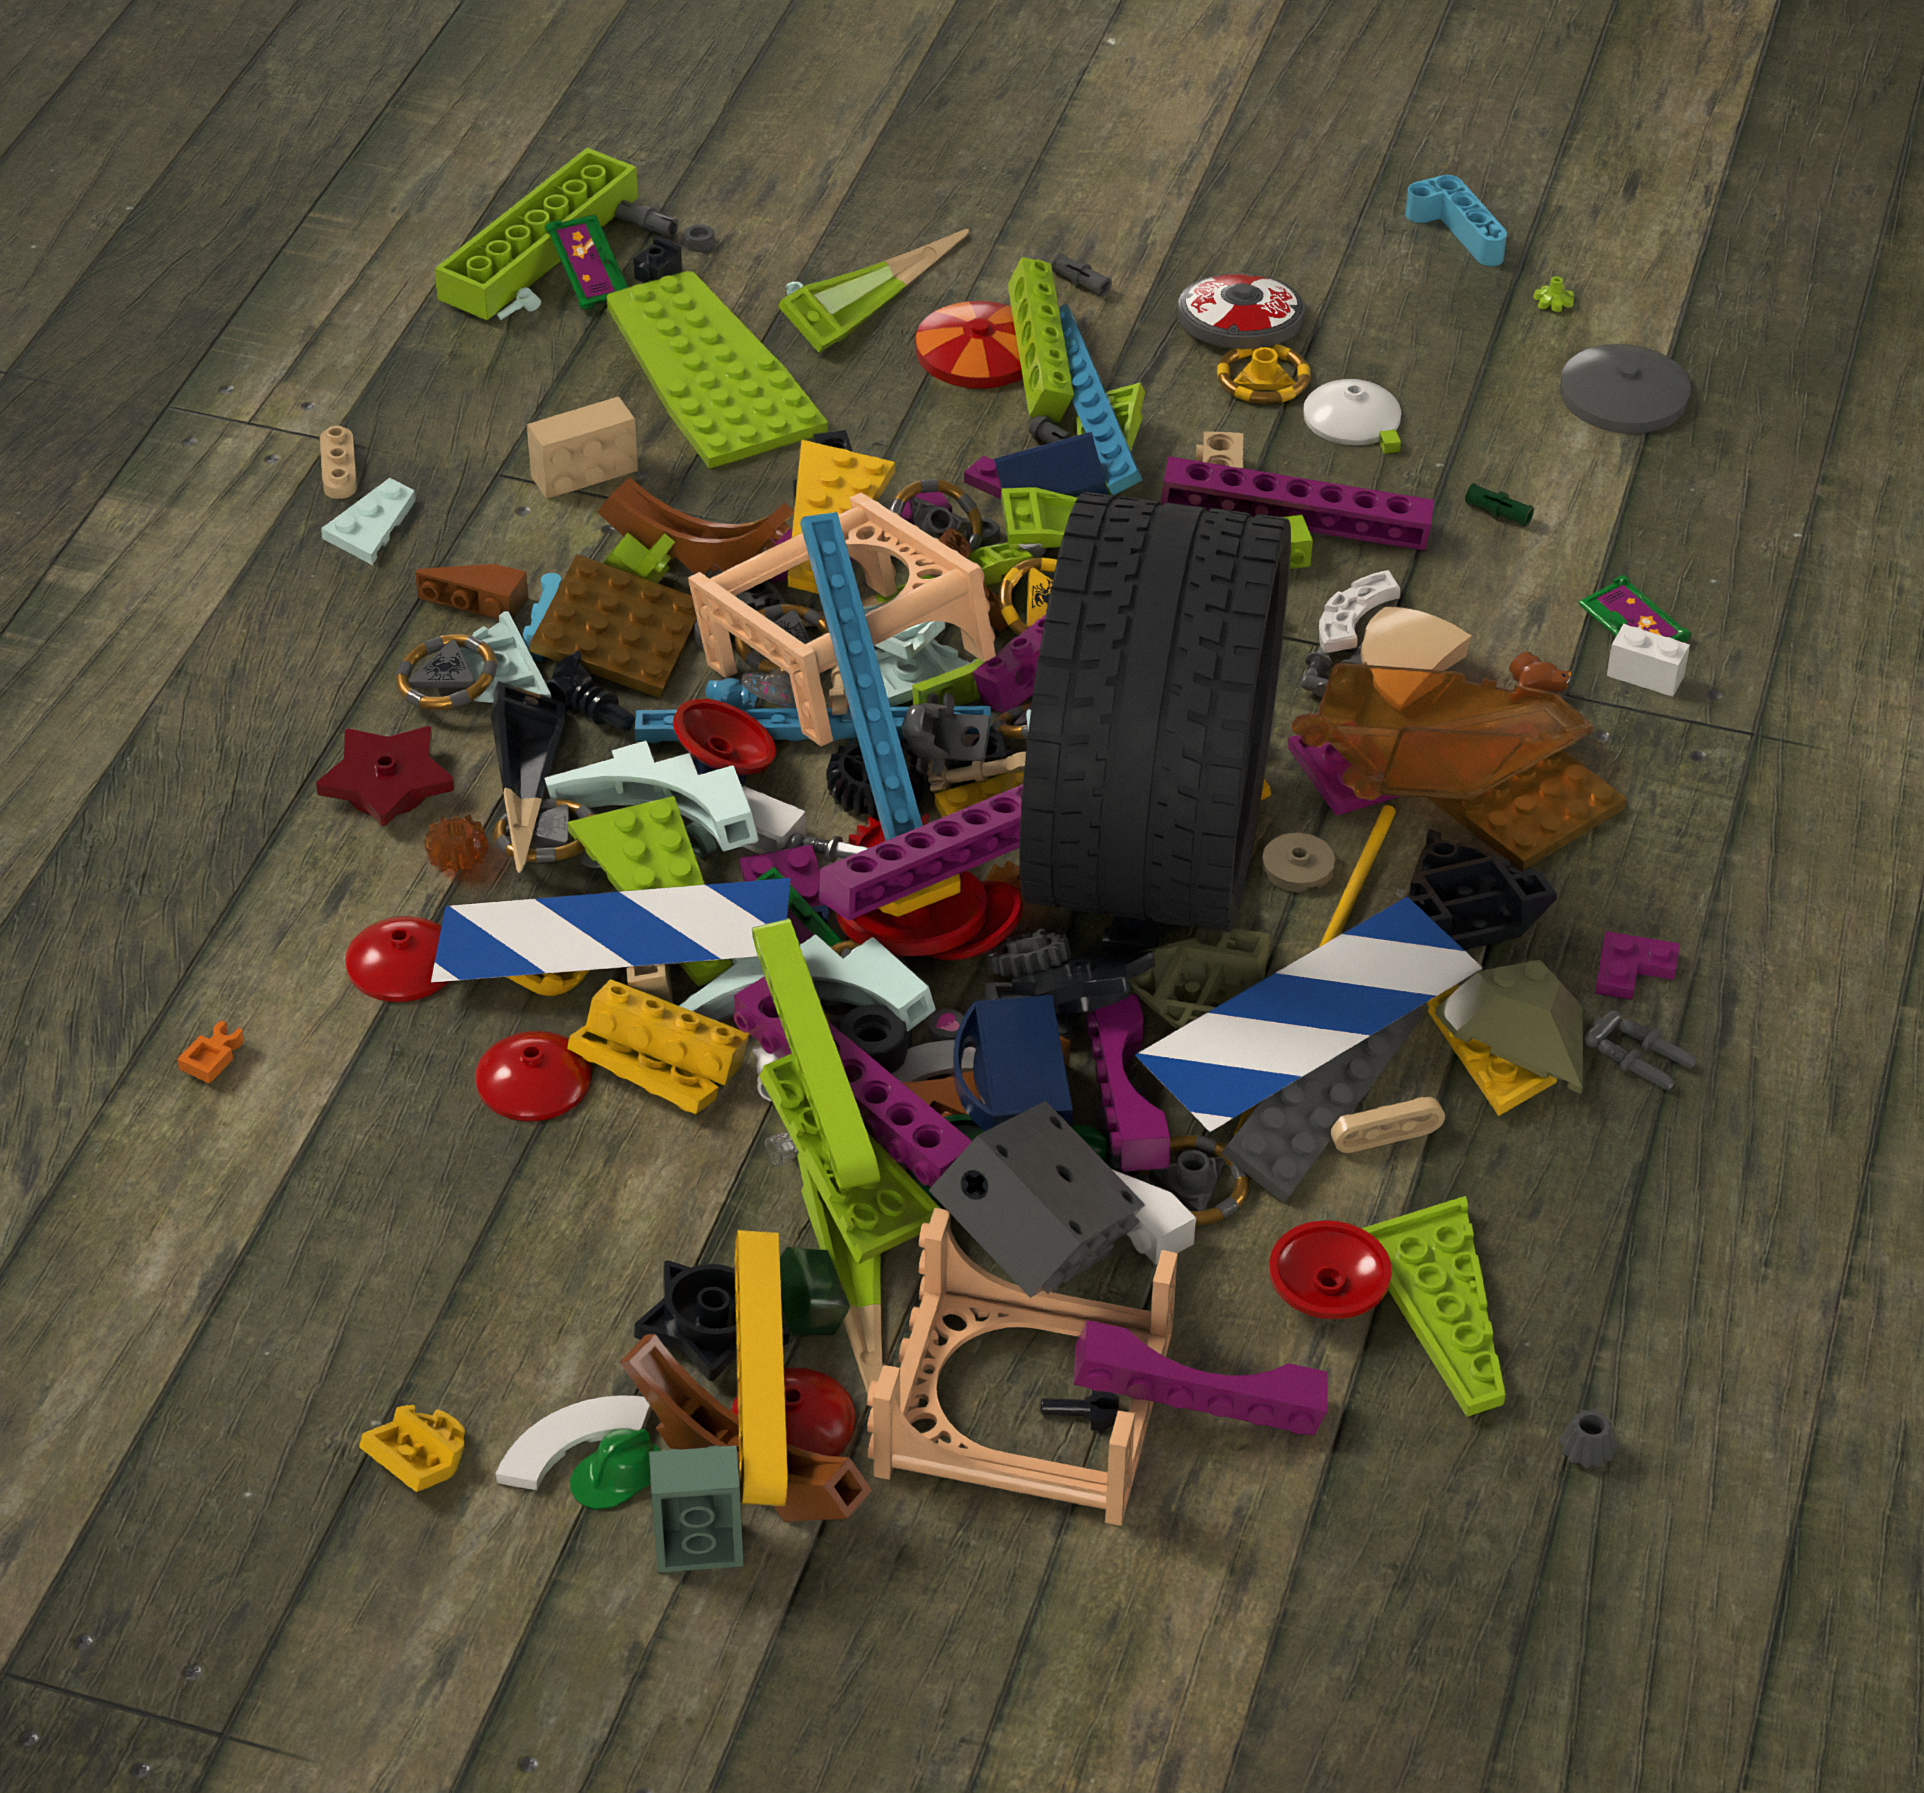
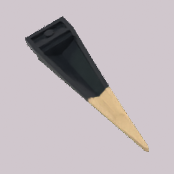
M498 681L493 692L491 721L516 870L520 873L526 863L536 819L546 787L544 778L549 776L565 723V703Z

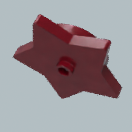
M424 726L391 736L347 728L345 729L344 759L316 782L317 794L319 796L349 800L359 811L372 815L381 826H386L396 815L415 809L427 797L454 791L455 787L454 778L431 758V726Z

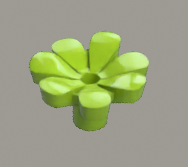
M1552 277L1550 286L1545 285L1541 289L1535 290L1533 296L1535 300H1539L1538 307L1540 309H1547L1551 305V309L1556 312L1562 311V305L1567 308L1572 307L1575 300L1574 293L1565 290L1561 277Z

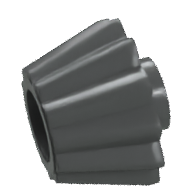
M1594 1409L1590 1411L1582 1410L1580 1414H1575L1559 1438V1443L1563 1446L1562 1454L1569 1456L1571 1463H1580L1584 1468H1589L1592 1465L1602 1467L1604 1462L1613 1460V1453L1618 1449L1610 1419L1606 1418L1604 1413H1598Z

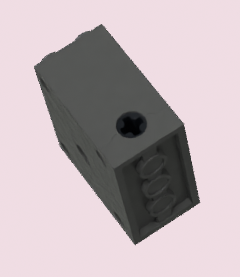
M1046 1101L979 1134L929 1189L933 1196L1030 1298L1043 1290L1050 1294L1062 1282L1065 1284L1069 1282L1078 1272L1082 1274L1095 1262L1097 1264L1100 1263L1115 1248L1112 1243L1120 1235L1124 1237L1138 1224L1140 1220L1136 1215L1145 1206L1140 1198Z

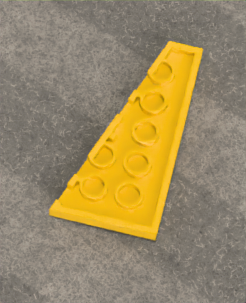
M801 440L792 538L802 533L800 522L805 516L837 512L838 515L852 509L850 498L859 493H863L874 501H878L895 473V462ZM810 559L788 570V587L819 594Z

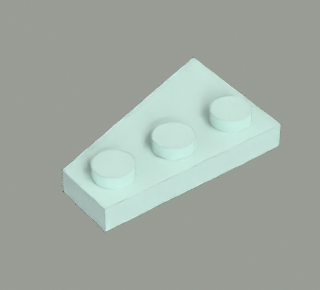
M391 478L387 479L322 527V539L373 565L377 559L379 548L386 546L394 526L401 524L415 503V490Z

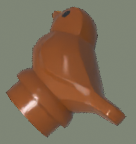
M1523 652L1512 661L1509 667V671L1513 674V679L1518 682V685L1509 694V700L1515 702L1522 696L1541 695L1550 691L1563 692L1569 686L1571 671L1559 670L1550 662H1541L1540 658L1531 652Z

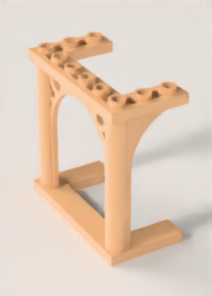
M863 493L851 497L852 509L839 514L838 517L849 556L856 560L863 568L867 586L884 597L897 592L895 583L896 570L891 562L890 555L902 561L910 572L906 586L893 600L865 614L873 645L875 646L915 625L924 622L942 621L961 628L965 650L983 662L995 657L993 643L995 641V634L990 626L988 615L990 606L985 597L983 586L985 577L981 567L960 555L956 550H952L944 545L937 538H933L920 530L916 525H912L901 518L897 513H893L885 508L878 501H874ZM803 533L710 579L700 572L688 577L707 665L724 678L738 673L729 632H731L789 673L802 733L821 747L832 742L833 737L820 679V673L838 665L830 633L828 632L804 644L735 597L809 560ZM926 575H931V576H933L934 578H933V579H922L921 577L926 576Z
M934 1208L930 1224L923 1223L920 1231L919 1247L925 1248L922 1251L919 1263V1274L925 1275L922 1278L919 1289V1300H922L920 1307H913L910 1315L909 1331H912L910 1339L903 1338L900 1346L899 1362H902L901 1367L883 1365L879 1380H872L868 1390L867 1406H872L869 1414L867 1432L873 1433L869 1442L868 1458L874 1459V1477L890 1480L894 1468L1104 1509L1105 1523L1122 1526L1154 1404L1153 1401L1132 1399L1129 1412L1118 1410L1109 1442L1108 1472L1001 1452L971 1441L955 1429L944 1415L937 1397L938 1378L944 1364L952 1353L967 1341L983 1333L1003 1328L1024 1327L1079 1337L1087 1320L1127 1328L1144 1344L1166 1357L1173 1330L1178 1253L1161 1250L1153 1279L1151 1311L1052 1292L1048 1294L1046 1291H1041L1030 1298L1019 1285L1000 1279L973 1262L960 1248L951 1232V1213L945 1209ZM954 1314L961 1317L967 1326L962 1331H954L944 1324L943 1318L946 1315ZM975 1315H978L977 1318H981V1317H988V1318H987L985 1321L980 1322V1321H976ZM938 1334L948 1340L945 1345L938 1346ZM928 1369L934 1371L932 1374L924 1373ZM919 1399L927 1400L928 1405L918 1408ZM926 1418L933 1419L937 1423L933 1429L925 1433H920L911 1425L917 1420ZM946 1436L951 1440V1442H943L940 1439V1437Z

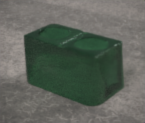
M787 1247L780 1257L781 1305L792 1334L794 1336L834 1335L847 1315L850 1304L829 1251L824 1249Z

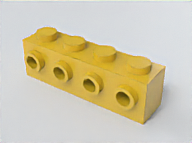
M612 979L593 996L585 1031L724 1086L741 1068L750 1035Z

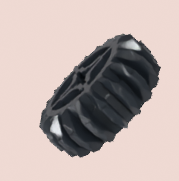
M850 739L848 746L841 745L837 753L831 754V759L826 769L827 789L829 790V795L834 798L835 804L843 806L844 812L854 810L857 817L866 813L873 818L875 814H878L861 748L859 742ZM900 742L916 800L922 789L923 775L916 769L918 757L911 752L910 748L906 747L905 742Z

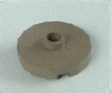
M1288 833L1272 839L1265 846L1262 856V869L1268 875V880L1283 890L1298 893L1309 892L1310 887L1318 885L1317 889H1319L1333 878L1336 858L1333 849L1324 840L1311 834Z

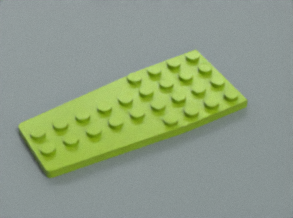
M685 271L672 276H664L659 280L637 284L607 295V308L666 411L709 469L812 438L813 434L828 432V421L788 370L694 272Z

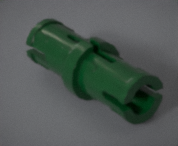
M1475 483L1470 485L1465 496L1467 504L1487 510L1495 518L1502 516L1525 527L1529 525L1534 514L1533 506L1513 500L1505 492L1500 491L1496 493Z

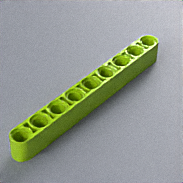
M788 918L752 927V937L756 953L839 1190L843 1191L880 1181V1173L876 1156L791 920Z

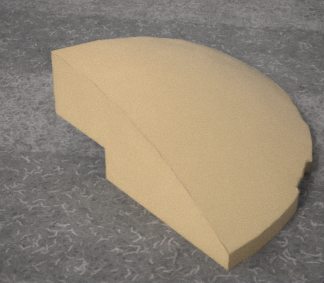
M1384 607L1370 620L1365 629L1364 641L1361 645L1362 664L1364 666L1367 665L1373 674L1371 683L1375 689L1396 709H1400L1441 682L1444 671L1466 657L1472 635L1439 617L1418 610Z

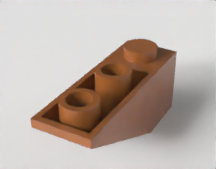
M499 564L421 568L415 571L418 598L498 620L499 615L506 611L514 619L529 598L527 572Z

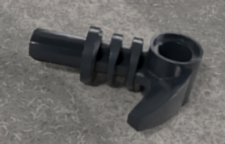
M579 650L574 651L556 665L552 678L546 682L552 699L564 702L565 707L572 704L574 708L589 716V719L598 725L608 722L619 730L625 732L631 730L632 724L635 722L634 715L618 705L619 701L616 694L597 686L592 681L588 671L579 664L582 657Z

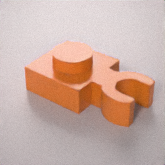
M223 1020L218 1022L213 1028V1036L210 1039L200 1035L177 1059L179 1070L210 1084L233 1060L232 1050L238 1049L243 1044V1030L237 1028L233 1034L227 1035V1023Z

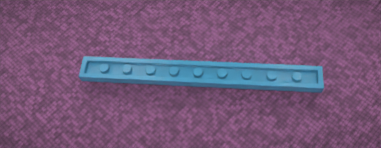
M1066 303L1059 307L1074 392L1072 400L1085 432H1092L1106 484L1112 495H1116L1143 479L1073 312Z
M838 513L805 516L800 522L883 834L885 841L923 825Z
M954 706L953 709L955 714L987 715L991 718V706ZM890 707L899 740H907L902 734V724L909 707ZM797 708L741 709L762 724L773 740L788 739L790 741H802L810 739L801 731ZM827 708L833 741L839 739H858L850 708H848L847 714L832 715V708ZM636 710L635 741H647L649 743L679 741L673 727V718L677 710ZM991 723V726H990V732H989V733H992V723ZM971 728L965 735L980 733L977 728Z

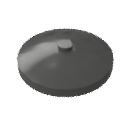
M1630 344L1600 345L1576 354L1564 366L1560 381V395L1570 412L1592 426L1619 433H1646L1673 424L1687 410L1691 393L1690 380L1679 364L1660 352Z

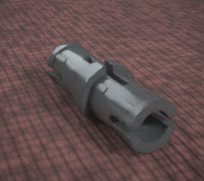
M622 200V203L618 204L616 217L619 220L637 225L640 230L655 231L669 238H672L673 234L675 235L677 232L678 220L676 218L660 214L650 206L640 207L626 200Z
M1059 253L1051 263L1053 272L1070 279L1072 284L1077 287L1084 286L1101 297L1105 296L1111 288L1112 280L1092 270L1091 266L1085 262L1078 263Z

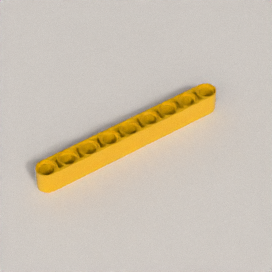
M737 1230L735 1242L740 1503L785 1506L787 1496V1447L779 1233Z

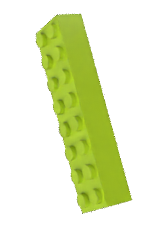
M584 149L434 268L437 299L488 321L515 299L517 292L521 288L531 286L561 261L550 234L545 230V225L557 220L565 222L596 214L601 227H603L616 216L618 204L622 203V200L632 203L638 198L637 167L593 149Z

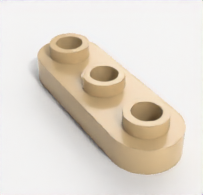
M331 426L320 435L324 493L330 498L344 499L352 496L357 490L353 434L347 428Z
M1419 1097L1411 1101L1344 1115L1332 1126L1330 1135L1340 1152L1352 1153L1430 1134L1443 1124L1445 1113L1437 1099L1433 1097Z

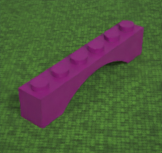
M1138 994L1129 995L1117 1003L1092 1010V1013H1086L1087 1036H1091L1092 1059H1097L1095 1060V1074L1097 1083H1101L1102 1107H1107L1105 1108L1107 1131H1114L1110 1133L1112 1156H1119L1122 1172L1169 1168L1170 1134L1165 1112L1153 1106L1138 1094L1125 1074V1069L1131 1059L1142 1049L1143 1015Z
M1089 1320L1086 1321L1076 1343L1073 1385L1087 1387L1094 1391H1106L1129 1396L1137 1400L1153 1401L1171 1405L1175 1408H1186L1209 1413L1217 1417H1228L1251 1422L1255 1425H1266L1289 1430L1297 1434L1315 1436L1328 1412L1327 1371L1287 1363L1274 1370L1253 1375L1229 1376L1207 1373L1181 1365L1162 1356L1144 1344L1127 1328Z

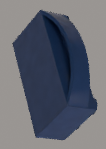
M1052 995L974 1001L959 1026L953 1053L954 1084L960 1102L968 1115L982 1130L987 1131L1046 1101L1072 1128L1073 1109ZM968 1047L976 1049L973 1060V1079L982 1103L972 1094L962 1077V1059L965 1049Z

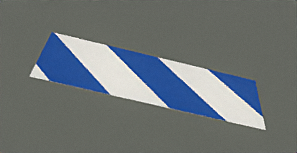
M791 878L445 906L431 983L758 957L752 937V927L787 919Z
M1405 897L1142 1050L1135 1056L1211 1132L1483 969V967L1411 899Z

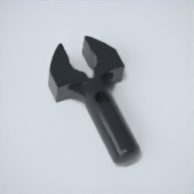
M1092 1390V1394L1084 1400L1043 1398L1040 1401L1039 1409L1043 1415L1083 1416L1091 1422V1430H1105L1115 1424L1118 1410L1111 1409H1119V1397L1115 1393ZM1103 1407H1104V1408H1108V1410H1101V1409H1099V1408H1103Z

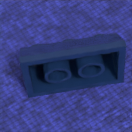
M1092 432L994 459L1001 491L1002 488L1036 487L1073 497H1078L1083 492L1108 495Z

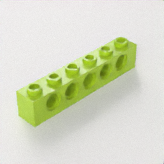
M1021 257L1007 285L1029 417L1047 416L1052 422L1059 423L1074 397L1052 267L1051 263L1039 259L1034 260Z

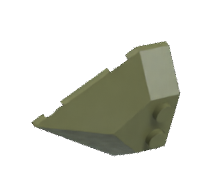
M1233 928L1231 932L1221 931V937L1199 942L1196 937L1144 950L1153 951L1156 966L1130 979L1132 992L1138 994L1139 998L1178 1030L1264 980L1271 940L1270 934Z
M1541 960L1477 971L1436 1008L1435 1015L1456 1038L1467 1043L1471 1039H1476L1491 1046V1054L1541 1077L1547 1078L1551 1075L1556 1079L1565 1080L1568 1082V1089L1579 1094L1582 1093L1583 1006Z

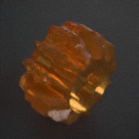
M455 813L453 818L449 819L441 816L439 823H430L428 833L425 834L426 839H424L425 850L431 865L439 866L441 872L453 869L457 874L459 869L463 868L471 871L473 864H482L484 854H486V849L488 848L487 837L481 822L473 821L471 815L459 818Z

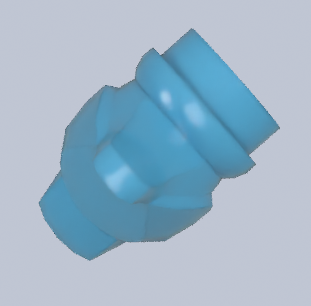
M726 678L721 681L710 680L706 686L705 693L709 699L721 701L739 709H754L759 689L751 687V684L743 685L738 679Z

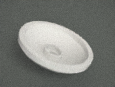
M1340 379L1323 384L1312 391L1305 400L1303 416L1308 427L1318 436L1337 444L1360 446L1379 442L1380 431L1397 430L1401 421V407L1390 392L1375 383L1360 379Z

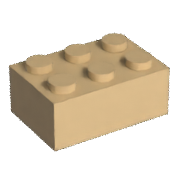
M619 396L527 424L531 477L546 499L638 471L635 418Z

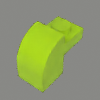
M627 533L602 563L659 583L670 568L666 565L671 559L667 552L675 541L664 533L648 550L632 535Z

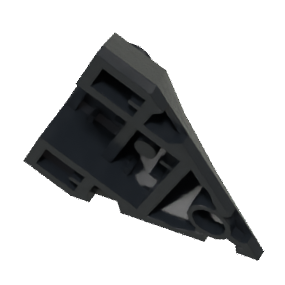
M1429 829L1426 836V845L1420 853L1410 882V891L1406 897L1411 899L1462 949L1467 951L1471 948L1520 938L1556 901L1557 892L1541 872L1531 868L1526 872L1510 867V860L1462 841H1458L1455 844L1442 840L1440 832Z

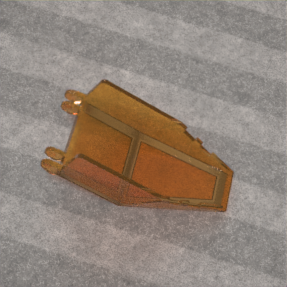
M1337 663L1332 669L1318 713L1296 716L1291 727L1292 731L1297 736L1299 735L1307 746L1321 747L1326 742H1329L1352 765L1342 774L1343 782L1354 790L1353 792L1358 798L1373 801L1381 795L1473 800L1592 733L1594 726L1559 694L1516 684L1513 691L1496 687V680L1484 678L1482 684L1465 681V674L1455 671Z

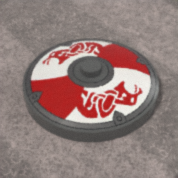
M1225 273L1205 277L1187 286L1178 300V319L1182 327L1194 337L1222 347L1252 349L1276 345L1296 335L1304 323L1305 303L1301 295L1286 283L1257 274Z

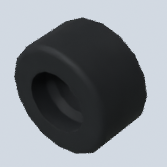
M874 1004L859 1006L849 1011L841 1019L838 1030L889 1073L896 1072L904 1064L907 1056L906 1023L888 1007Z

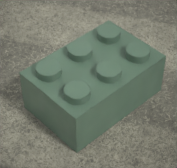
M710 1446L697 1449H667L649 1452L657 1573L744 1566L737 1446Z

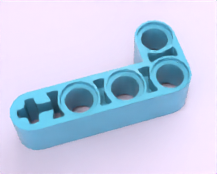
M1442 175L1414 182L1408 186L1405 212L1408 220L1415 223H1426L1441 219L1480 264L1492 267L1498 266L1504 261L1507 237L1505 228L1460 178L1453 175Z

